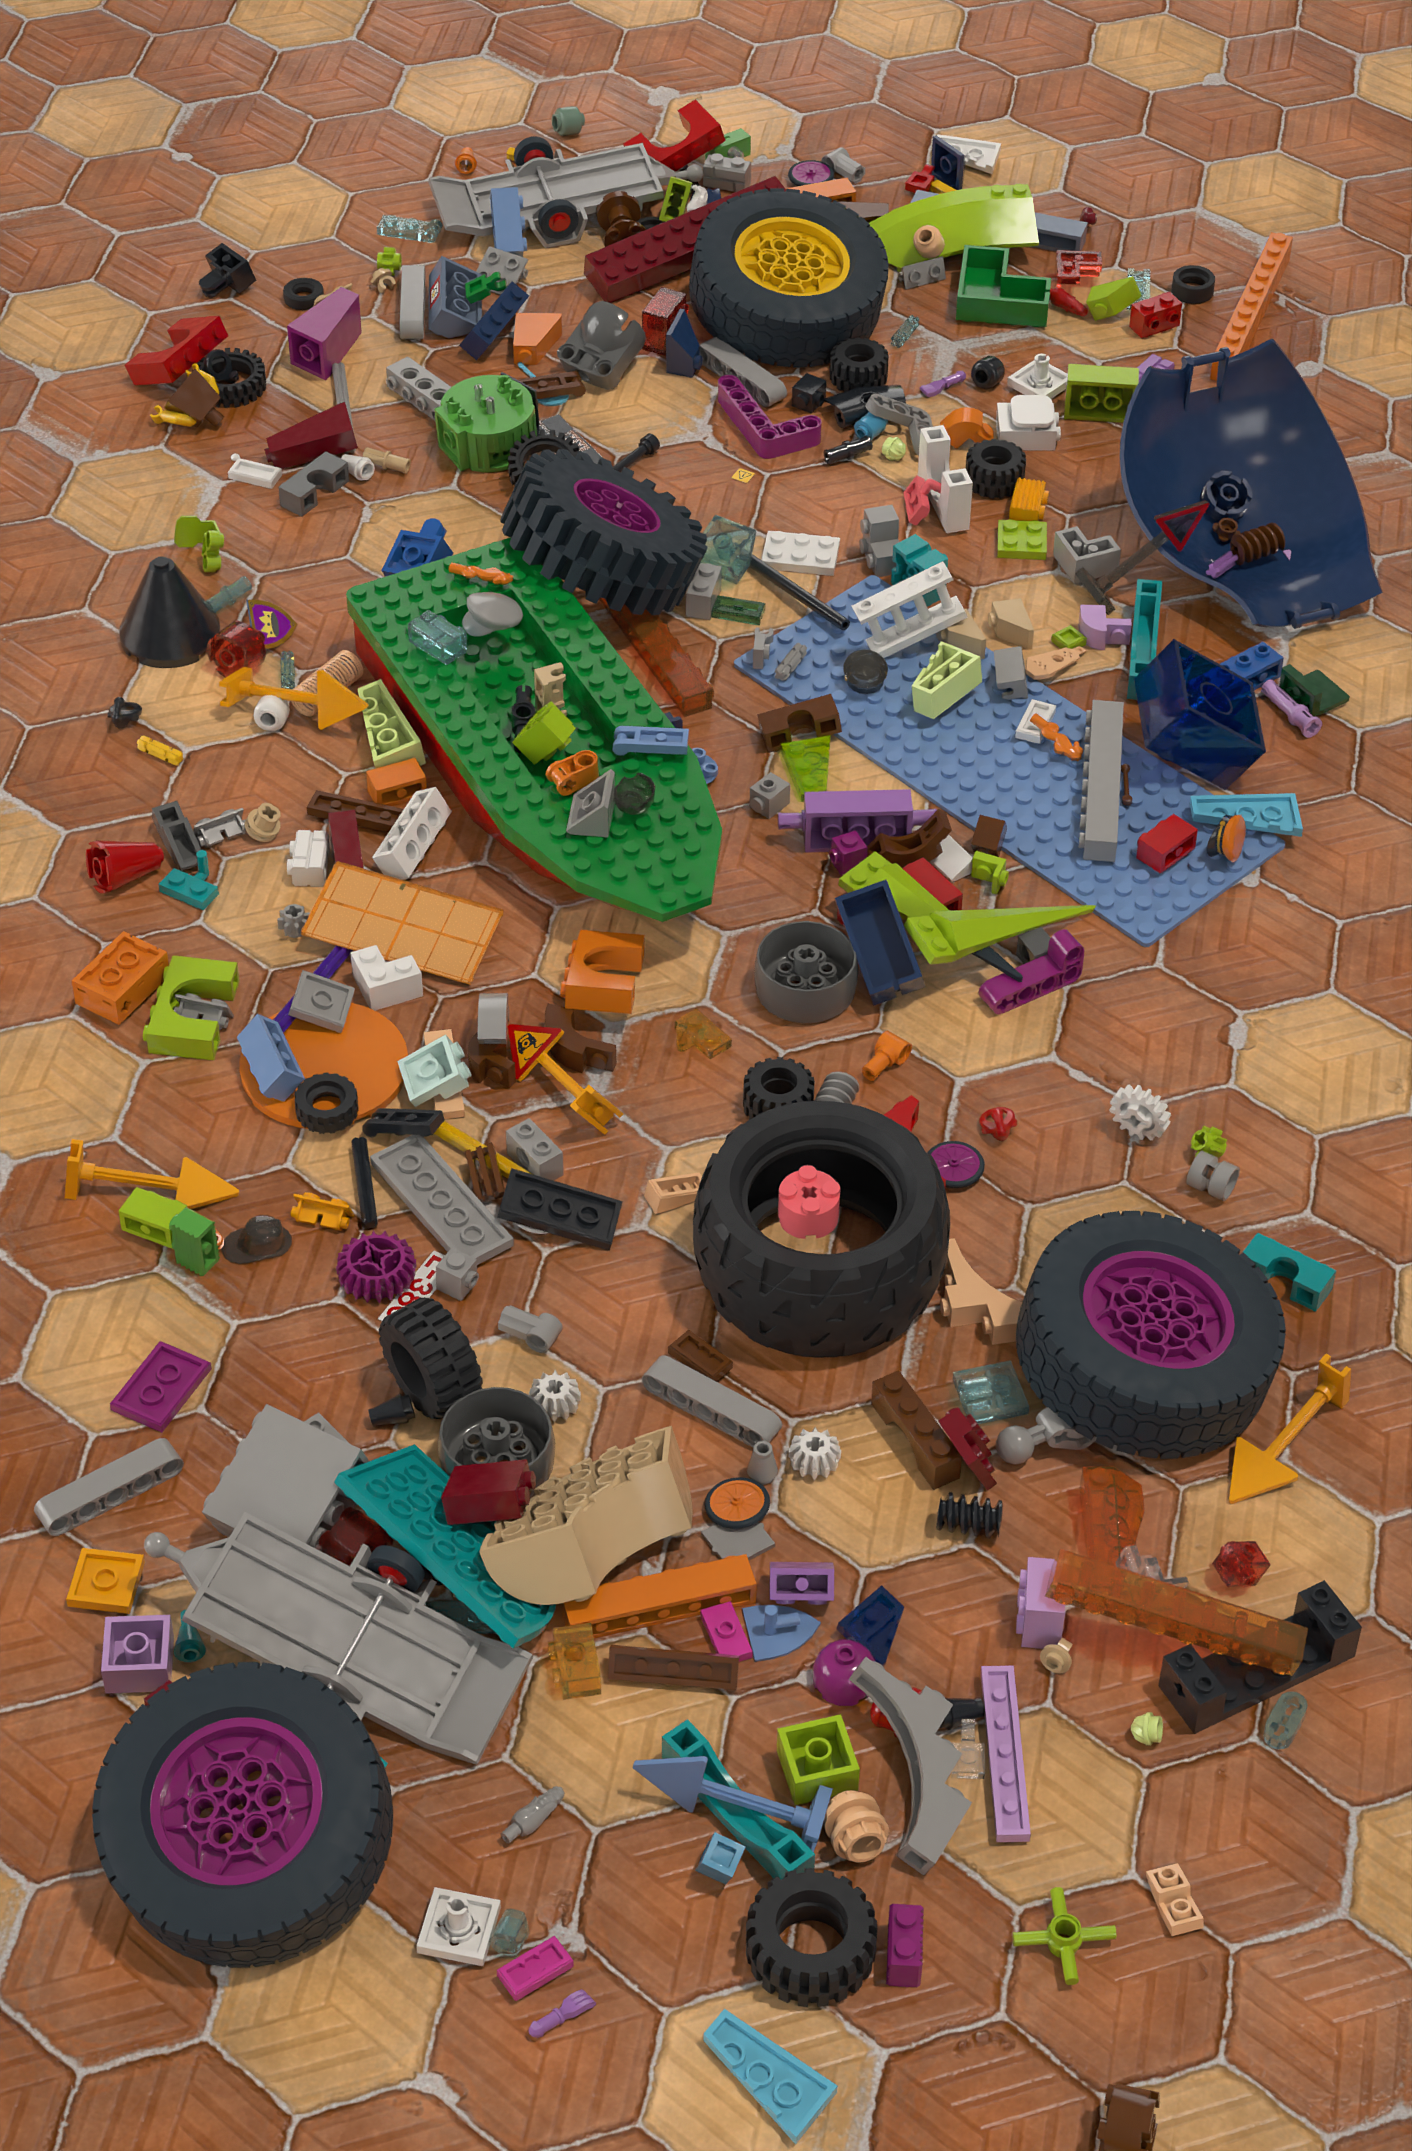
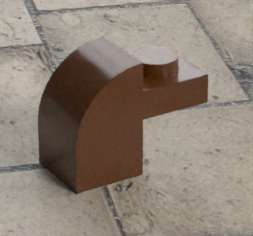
M477 1032L468 1043V1065L472 1078L476 1082L481 1083L488 1077L493 1082L510 1088L516 1082L515 1062L506 1058V1044H479Z

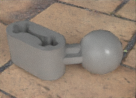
M1047 1407L1037 1415L1036 1422L1038 1425L1029 1429L1014 1425L1002 1430L996 1440V1450L1006 1463L1016 1465L1024 1463L1031 1458L1034 1446L1044 1441H1047L1049 1446L1053 1448L1081 1450L1090 1446L1096 1437L1094 1436L1090 1440L1075 1431L1077 1426L1071 1428L1058 1417L1059 1412L1054 1413Z

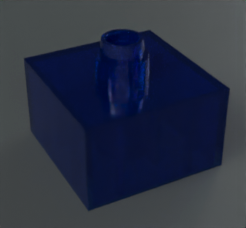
M1175 639L1134 678L1145 748L1156 753L1165 761H1171L1226 790L1266 752L1253 682Z

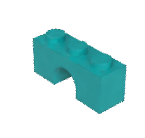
M1257 1232L1243 1251L1256 1264L1255 1268L1259 1267L1268 1280L1274 1276H1284L1292 1280L1290 1300L1315 1312L1333 1290L1336 1270L1272 1238Z

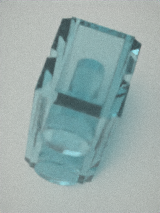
M427 610L419 618L416 617L408 624L409 642L445 665L450 664L456 657H460L467 651V633L463 628L449 623L442 615L438 616Z

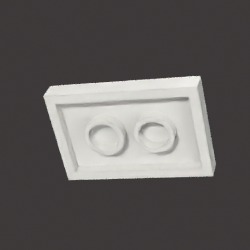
M768 531L761 560L779 571L834 576L840 538Z

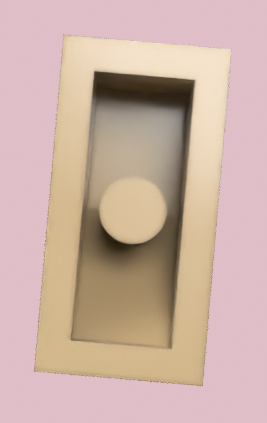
M1022 599L992 602L991 612L988 613V624L990 628L993 627L996 636L1027 650L1032 649L1034 628Z
M967 609L964 610L968 618L936 633L939 641L978 655L980 659L985 658L986 638Z

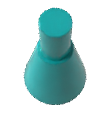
M183 1610L180 1613L181 1627L173 1652L179 1661L195 1662L205 1655L206 1647L197 1628L182 1621L186 1611Z

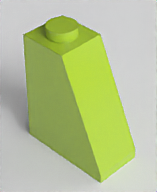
M673 176L670 177L659 220L666 222L686 213L692 182Z

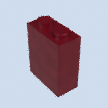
M527 1459L454 1466L441 1496L447 1524L522 1518L525 1507L530 1503V1494L536 1488L535 1473L529 1470Z

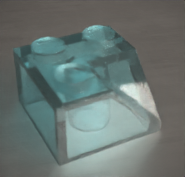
M715 515L703 531L708 539L705 544L708 546V549L701 563L722 566V579L737 584L750 566L756 530Z

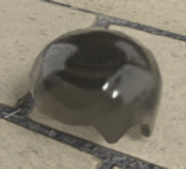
M637 773L633 778L624 776L614 788L613 801L619 810L631 815L642 814L654 802L655 784L650 777L643 773Z

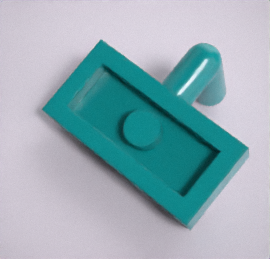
M199 850L196 853L198 872L194 876L173 868L158 885L159 892L204 910L219 895L218 886L204 881L209 876L208 857L205 850Z

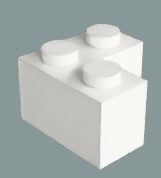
M377 945L350 952L353 978L370 1009L376 1011L423 996L422 973L412 955L385 962Z

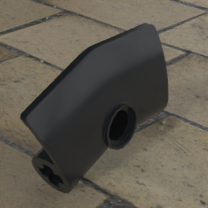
M901 385L857 387L824 398L823 402L835 407L836 422L839 427L845 428L854 425L869 412L866 408V403L872 394H879L906 403V398Z

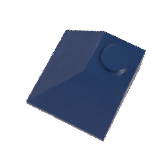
M935 135L932 141L931 165L935 166V169L931 175H935V178L956 190H961L963 188L966 156Z
M680 309L666 334V373L693 378L697 369L700 370L703 357L700 355V345L685 309Z

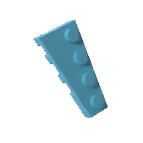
M1295 793L1190 796V809L1194 822L1218 825L1225 815H1242L1246 829L1302 837L1303 827Z
M726 2009L719 2014L703 2034V2041L795 2144H797L837 2094L838 2086Z

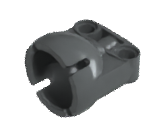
M598 301L589 307L566 343L558 348L557 356L566 372L576 371L580 374L581 379L589 384L607 390L613 389L619 384L620 377L644 346L646 340L645 332L636 320L630 321L626 329L622 331L621 327L627 320L628 313L612 303Z

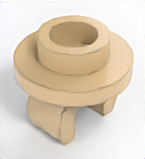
M380 268L372 275L371 283L377 286L381 293H384L386 290V286L383 283L388 284L391 289L396 284L395 279L391 277L392 272L390 269Z
M1062 1637L1057 1645L1050 1644L1045 1646L1040 1653L1041 1662L1048 1670L1054 1673L1061 1674L1067 1672L1072 1664V1659L1068 1652L1073 1644Z

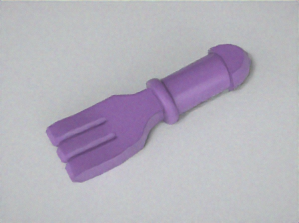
M957 371L953 375L923 385L919 389L927 397L936 396L941 393L944 387L949 388L953 384L960 381L963 382L966 378V373Z
M583 1989L578 1990L565 1998L559 2009L554 2008L551 2013L540 2020L533 2021L528 2030L529 2034L534 2038L542 2037L545 2032L553 2027L563 2024L564 2020L576 2017L582 2012L593 2008L596 2002Z

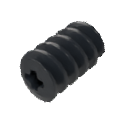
M949 1492L945 1500H942V1497L940 1498L936 1529L942 1530L946 1522L951 1533L954 1532L957 1525H960L961 1533L965 1535L971 1526L976 1537L979 1536L982 1529H985L986 1538L990 1539L994 1531H997L999 1538L1003 1502L998 1500L996 1506L992 1508L990 1498H986L983 1505L979 1506L978 1497L974 1496L970 1504H967L965 1494H961L958 1501L954 1502L953 1493Z

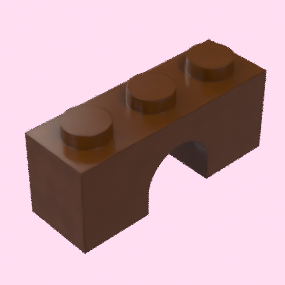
M831 694L757 714L760 733L768 753L793 746L791 735L799 729L807 728L813 730L817 739L842 732L839 712Z

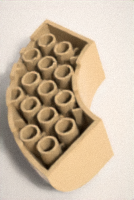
M672 1426L634 1438L635 1444L626 1448L618 1449L616 1445L606 1449L607 1452L603 1453L594 1462L589 1457L569 1467L571 1472L569 1475L563 1478L552 1477L535 1488V1496L530 1499L529 1505L525 1507L522 1518L498 1520L494 1524L496 1531L494 1534L489 1533L486 1535L479 1551L483 1563L495 1583L513 1597L533 1604L552 1605L571 1600L577 1602L584 1601L593 1594H596L603 1578L615 1566L623 1564L627 1557L668 1536H679L687 1532L688 1529H691L693 1511L690 1488Z

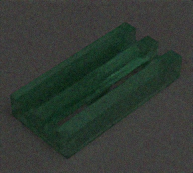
M717 595L711 617L760 625L766 603Z

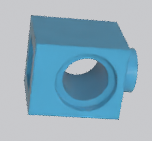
M714 1832L708 1840L695 1871L726 1885L733 1877L746 1846Z

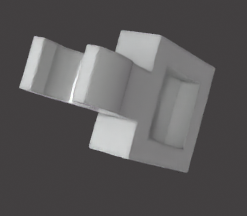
M758 627L754 631L753 669H763L764 659H769L770 644L773 642L774 635L772 628H769L768 634L760 633V628Z

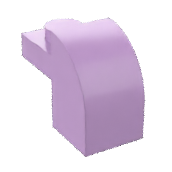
M1080 605L1079 632L1087 638V646L1098 650H1105V644L1129 645L1131 619L1106 618L1105 605Z

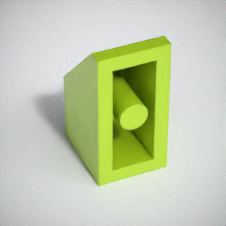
M1132 276L1093 286L1086 303L1096 321L1117 315L1141 298V292Z

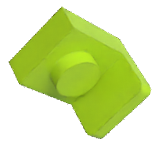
M976 851L972 858L971 877L992 882L991 893L997 895L1000 887H1005L1008 881L1009 871H1006V859Z

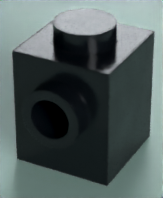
M806 373L792 387V407L812 414L824 403L823 399L826 398L827 380Z

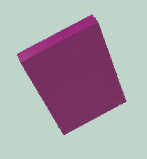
M159 1341L111 1401L110 1409L162 1433L212 1370L211 1362Z

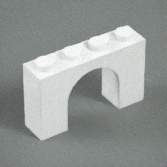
M944 425L920 429L918 476L924 478L925 481L933 479L941 483V494L931 490L928 493V497L945 532L969 530L973 482L965 468L950 471L951 439Z

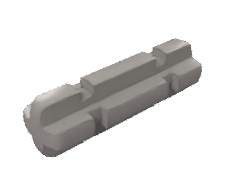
M796 643L791 651L775 669L776 674L774 676L776 679L785 681L807 654V647L805 645Z

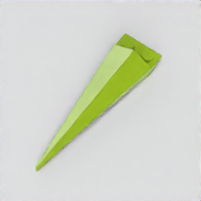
M1096 905L931 911L928 916L907 918L904 927L930 965L954 962L971 953L1027 931L1092 913Z

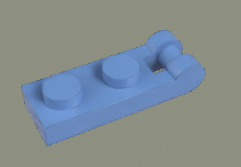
M619 726L614 732L613 752L620 756L628 752L687 755L689 729Z

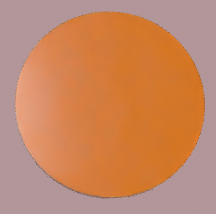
M351 1003L341 1033L296 1018L283 1033L305 1079L315 1074L319 1075L329 1072V1074L337 1073L342 1077L345 1076L350 1082L354 1083L357 1089L359 1111H357L358 1116L353 1120L352 1124H355V1120L363 1117H371L378 1108L388 1106L396 1098L404 1085L397 1061L408 1056L405 1040L398 1028L390 1020L368 1007ZM276 1013V1014H274L273 1016L269 1017V1019H272V1020H273L278 1013ZM241 1052L239 1061L241 1083L244 1091L253 1101L254 1106L278 1122L304 1128L297 1119L294 1094L298 1088L284 1102L275 1098H267L260 1092L257 1079L250 1071L249 1062ZM325 1096L314 1100L312 1105L319 1110H330L338 1107L341 1101L337 1097Z

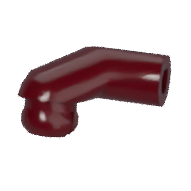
M1085 207L1082 210L1080 221L1087 222L1088 228L1090 224H1096V213L1093 212L1092 208Z

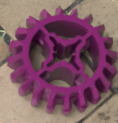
M373 1230L369 1236L361 1233L360 1239L351 1237L350 1244H343L342 1252L338 1253L336 1271L342 1287H345L347 1294L353 1293L356 1300L364 1297L367 1303L371 1299H376L380 1303L382 1298L386 1297L391 1301L393 1294L402 1296L403 1289H410L411 1281L414 1280L416 1275L415 1268L417 1265L416 1259H414V1251L412 1247L408 1246L406 1239L399 1240L397 1234L389 1237L386 1230L381 1235H377Z

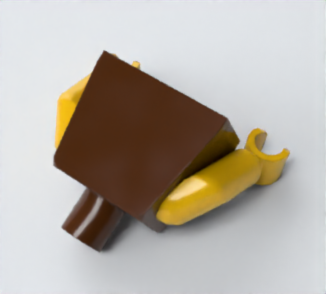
M193 364L192 372L185 370L187 378L167 401L164 407L166 410L163 411L159 405L154 407L155 411L159 414H150L152 420L156 424L167 422L188 427H198L206 419L213 426L217 427L225 416L214 408L220 400L215 378L200 370L197 364Z

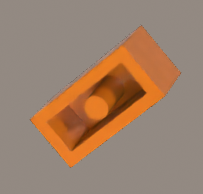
M416 758L366 771L367 790L374 803L395 806L409 802L416 791L427 789L426 776Z

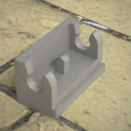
M1022 647L994 650L998 689H1013L1011 692L1002 693V698L1015 699L1023 697V699H1027L1028 691Z

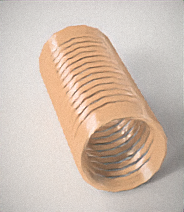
M348 650L340 651L318 669H326V673L336 679V676L339 680L338 682L346 688L363 675L361 661L354 653ZM341 655H345V656L349 657V658L354 662V664L356 665L357 670H356L355 666L353 665V663H352L349 659H347L346 657L341 656ZM340 657L347 660L352 665V667L355 670L356 676L354 675V672L352 668L349 666V664L346 663L344 660L340 659ZM342 662L348 666V668L350 669L351 673H350V672L348 671V669L342 664ZM318 670L293 690L314 691L317 693L316 676ZM291 701L296 710L305 716L311 717L318 712V706L315 704H311L313 706L311 707L308 703H305L309 708L313 709L311 711L302 702Z

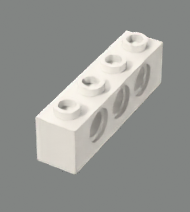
M436 787L414 793L373 855V860L386 879L404 881L410 878L419 861L424 858L428 847L435 841V836L446 824V819L452 811Z

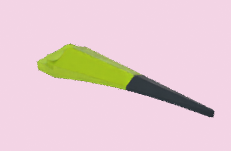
M876 851L839 878L838 886L848 893L887 879L900 917L904 920H907L909 917L928 916L931 911H949L897 863L891 864ZM990 946L971 953L1016 981L1022 982L1023 976Z

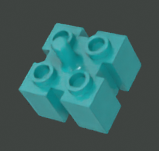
M917 534L893 545L892 561L896 563V567L892 568V585L902 582L941 562H944L948 569L947 555L940 553L936 549L932 550L930 544ZM936 589L922 595L927 607L940 600Z

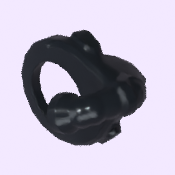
M215 349L207 354L204 368L206 373L215 378L216 382L227 381L233 384L239 380L238 372L236 370L232 371V362L226 352ZM220 355L225 361V367L217 374L212 369V361L216 356Z
M117 697L114 700V705L109 708L108 718H112L114 725L122 729L128 725L129 721L139 720V716L142 714V707L137 703L125 702L122 697ZM122 707H134V708H135V709L129 710V711H121V708H122Z

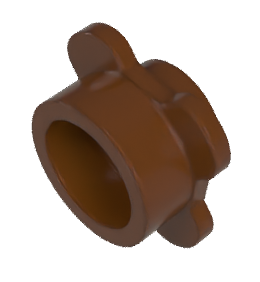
M1223 518L1219 523H1214L1212 527L1213 531L1217 532L1218 539L1222 542H1227L1235 534H1241L1237 530V522L1231 518Z

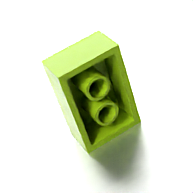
M1068 364L1064 419L1123 423L1128 405L1139 383V368Z

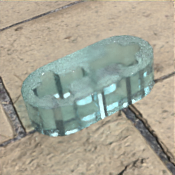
M1286 1692L1280 1696L1265 1725L1263 1737L1267 1745L1274 1749H1285L1290 1746L1305 1719L1308 1705L1304 1696L1297 1692ZM1291 1705L1296 1706L1297 1709H1294L1290 1716L1286 1714L1287 1708H1290ZM1280 1725L1285 1726L1284 1733H1281L1280 1736L1274 1734V1732L1278 1731Z

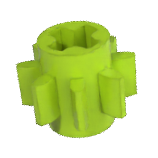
M384 247V253L378 252L377 269H390L392 272L391 276H395V270H401V253H396L395 248Z
M1203 1126L1202 1130L1196 1131L1191 1140V1149L1197 1151L1195 1157L1199 1152L1204 1151L1220 1158L1225 1153L1227 1147V1139L1221 1137L1223 1131L1213 1126L1211 1128Z

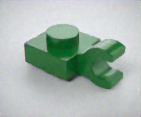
M494 272L489 277H486L484 274L465 283L466 298L470 304L481 301L491 295L490 290L503 291L507 288L505 280L496 282L501 279L500 272Z

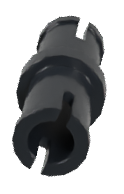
M868 435L851 442L846 440L842 442V445L824 450V458L828 465L845 458L850 460L854 458V455L872 450L873 445Z

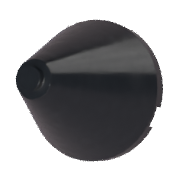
M161 556L149 563L121 622L119 634L125 653L128 656L133 654L138 657L140 664L155 668H177L198 662L199 655L207 650L211 653L219 643L221 630L219 618L211 606L173 560Z

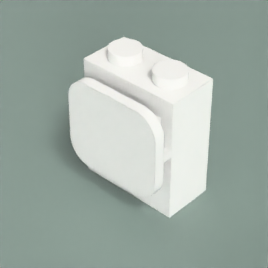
M1017 395L1011 399V403H997V440L1013 442L1016 446H1020L1022 450H1055L1056 441H1060L1061 428L1058 427L1059 413L1054 411V403H1052L1051 398L1045 395Z

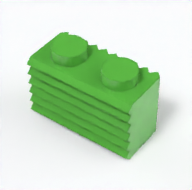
M185 1207L179 1214H176L169 1223V1229L172 1230L173 1237L172 1248L175 1250L176 1264L181 1263V1266H185L186 1269L190 1268V1271H195V1274L199 1273V1276H204L220 1259L219 1249H217L218 1241H216L217 1234L215 1233L216 1226H214V1221L188 1207Z

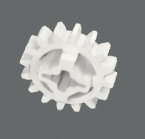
M1129 1084L1125 1089L1119 1088L1110 1101L1112 1106L1109 1111L1116 1114L1113 1121L1121 1123V1130L1127 1128L1130 1136L1138 1134L1140 1140H1143L1145 1136L1150 1140H1153L1155 1136L1160 1138L1171 1122L1168 1120L1171 1113L1165 1111L1168 1105L1159 1102L1161 1096H1152L1151 1089L1142 1091L1140 1085L1133 1089Z

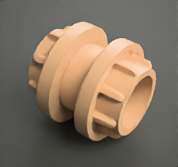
M850 1790L839 1793L829 1802L823 1827L826 1834L831 1838V1844L836 1854L841 1858L854 1862H866L878 1856L887 1842L889 1827L885 1818L880 1814L876 1800L863 1792Z

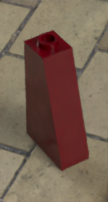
M345 402L339 403L266 438L269 448L264 450L268 463L273 462L274 467L284 469L314 461L324 452L335 455L357 449V442Z

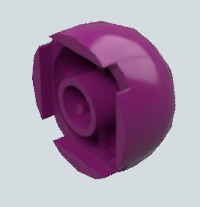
M839 1639L829 1643L819 1651L813 1665V1685L815 1689L817 1687L818 1691L822 1693V1698L827 1702L838 1706H853L858 1704L859 1700L865 1696L869 1697L849 1680L854 1670L865 1657L875 1661L871 1652L861 1643L850 1639Z

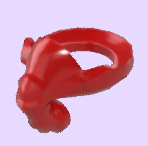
M1006 1107L989 1109L979 1118L982 1133L991 1134L999 1141H1005L1010 1134L1011 1128L1017 1126L1014 1112ZM1003 1113H1006L1007 1116L1003 1119ZM991 1115L995 1122H989L986 1118Z

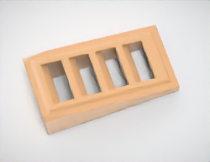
M692 1173L648 1180L644 1194L645 1199L655 1214L694 1202L702 1176L700 1173Z

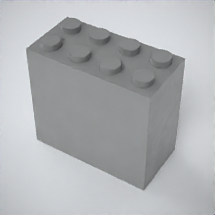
M266 1404L262 1412L255 1416L248 1436L238 1444L233 1461L222 1471L220 1482L215 1491L207 1496L202 1513L219 1533L230 1537L243 1513L247 1512L313 1548L328 1554L357 1503L344 1494L343 1490L334 1481L340 1472L369 1462V1460L360 1448Z

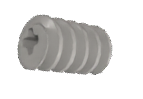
M832 1072L824 1079L814 1101H835L852 1104L859 1091V1083L853 1076L847 1073Z

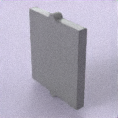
M759 1522L742 1529H729L714 1524L701 1531V1536L712 1549V1555H717L720 1560L727 1556L747 1554L748 1560H751L775 1547V1542L764 1530V1524Z

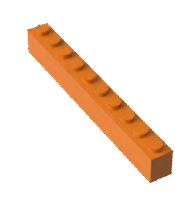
M1271 232L1215 352H1218L1220 348L1228 347L1231 352L1230 358L1249 349L1290 260L1292 236ZM1219 361L1212 363L1211 380L1217 381Z

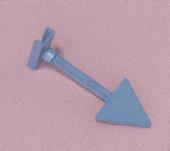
M705 1756L634 1761V1770L688 1812H693L698 1794L703 1793L791 1822V1825L803 1829L801 1840L813 1852L815 1850L832 1788L820 1785L809 1809L797 1805L794 1808L705 1780L703 1776L708 1758Z

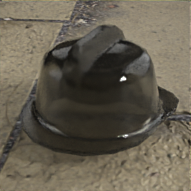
M258 1215L248 1220L245 1227L235 1230L225 1237L222 1253L227 1260L237 1264L274 1258L283 1255L289 1250L292 1245V1237L289 1231L282 1227L280 1219H275L269 1215Z

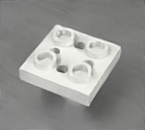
M1037 354L1032 362L1008 377L1007 385L1024 395H1045L1052 399L1066 389L1068 374L1050 365V358L1046 354Z
M434 1887L417 1942V1953L484 1967L501 1909V1901ZM452 1942L453 1944H456V1943H459V1944L456 1945V1946H452L450 1943Z

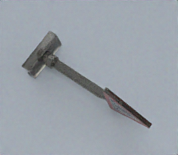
M1200 501L1154 516V520L1160 526L1162 532L1107 576L1103 575L1096 581L1083 567L1075 573L1099 605H1105L1107 615L1115 610L1106 594L1113 587L1112 584L1168 540L1173 543L1178 551H1181L1208 508V501Z

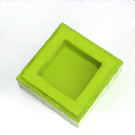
M1070 625L1052 634L1051 642L1060 649L1065 647L1073 649L1078 646H1085L1087 638Z

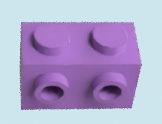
M770 1562V1600H776L778 1604H794L795 1600H808L809 1604L815 1605L834 1601L833 1562Z

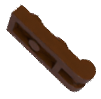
M576 371L517 379L537 390V399L570 394L580 397L586 392L585 385L581 382V376Z

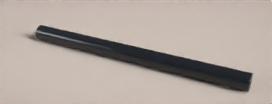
M734 544L731 547V555L842 631L849 627L850 621L755 555L738 544Z

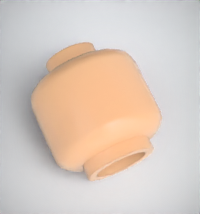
M926 225L919 228L914 234L913 244L919 255L931 259L942 253L945 242L939 229Z

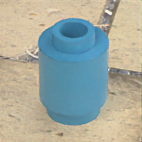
M868 412L855 423V434L858 438L868 435L873 440L885 430L888 420Z

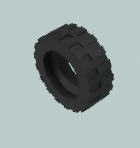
M329 1072L319 1075L315 1074L310 1078H306L302 1084L298 1085V1090L295 1091L294 1100L297 1119L309 1131L319 1132V1134H331L339 1130L342 1131L348 1125L350 1126L358 1116L357 1089L354 1083L350 1082L345 1076L342 1077L337 1073L329 1074ZM325 1096L337 1097L341 1101L338 1107L330 1110H319L314 1108L312 1104L314 1100Z

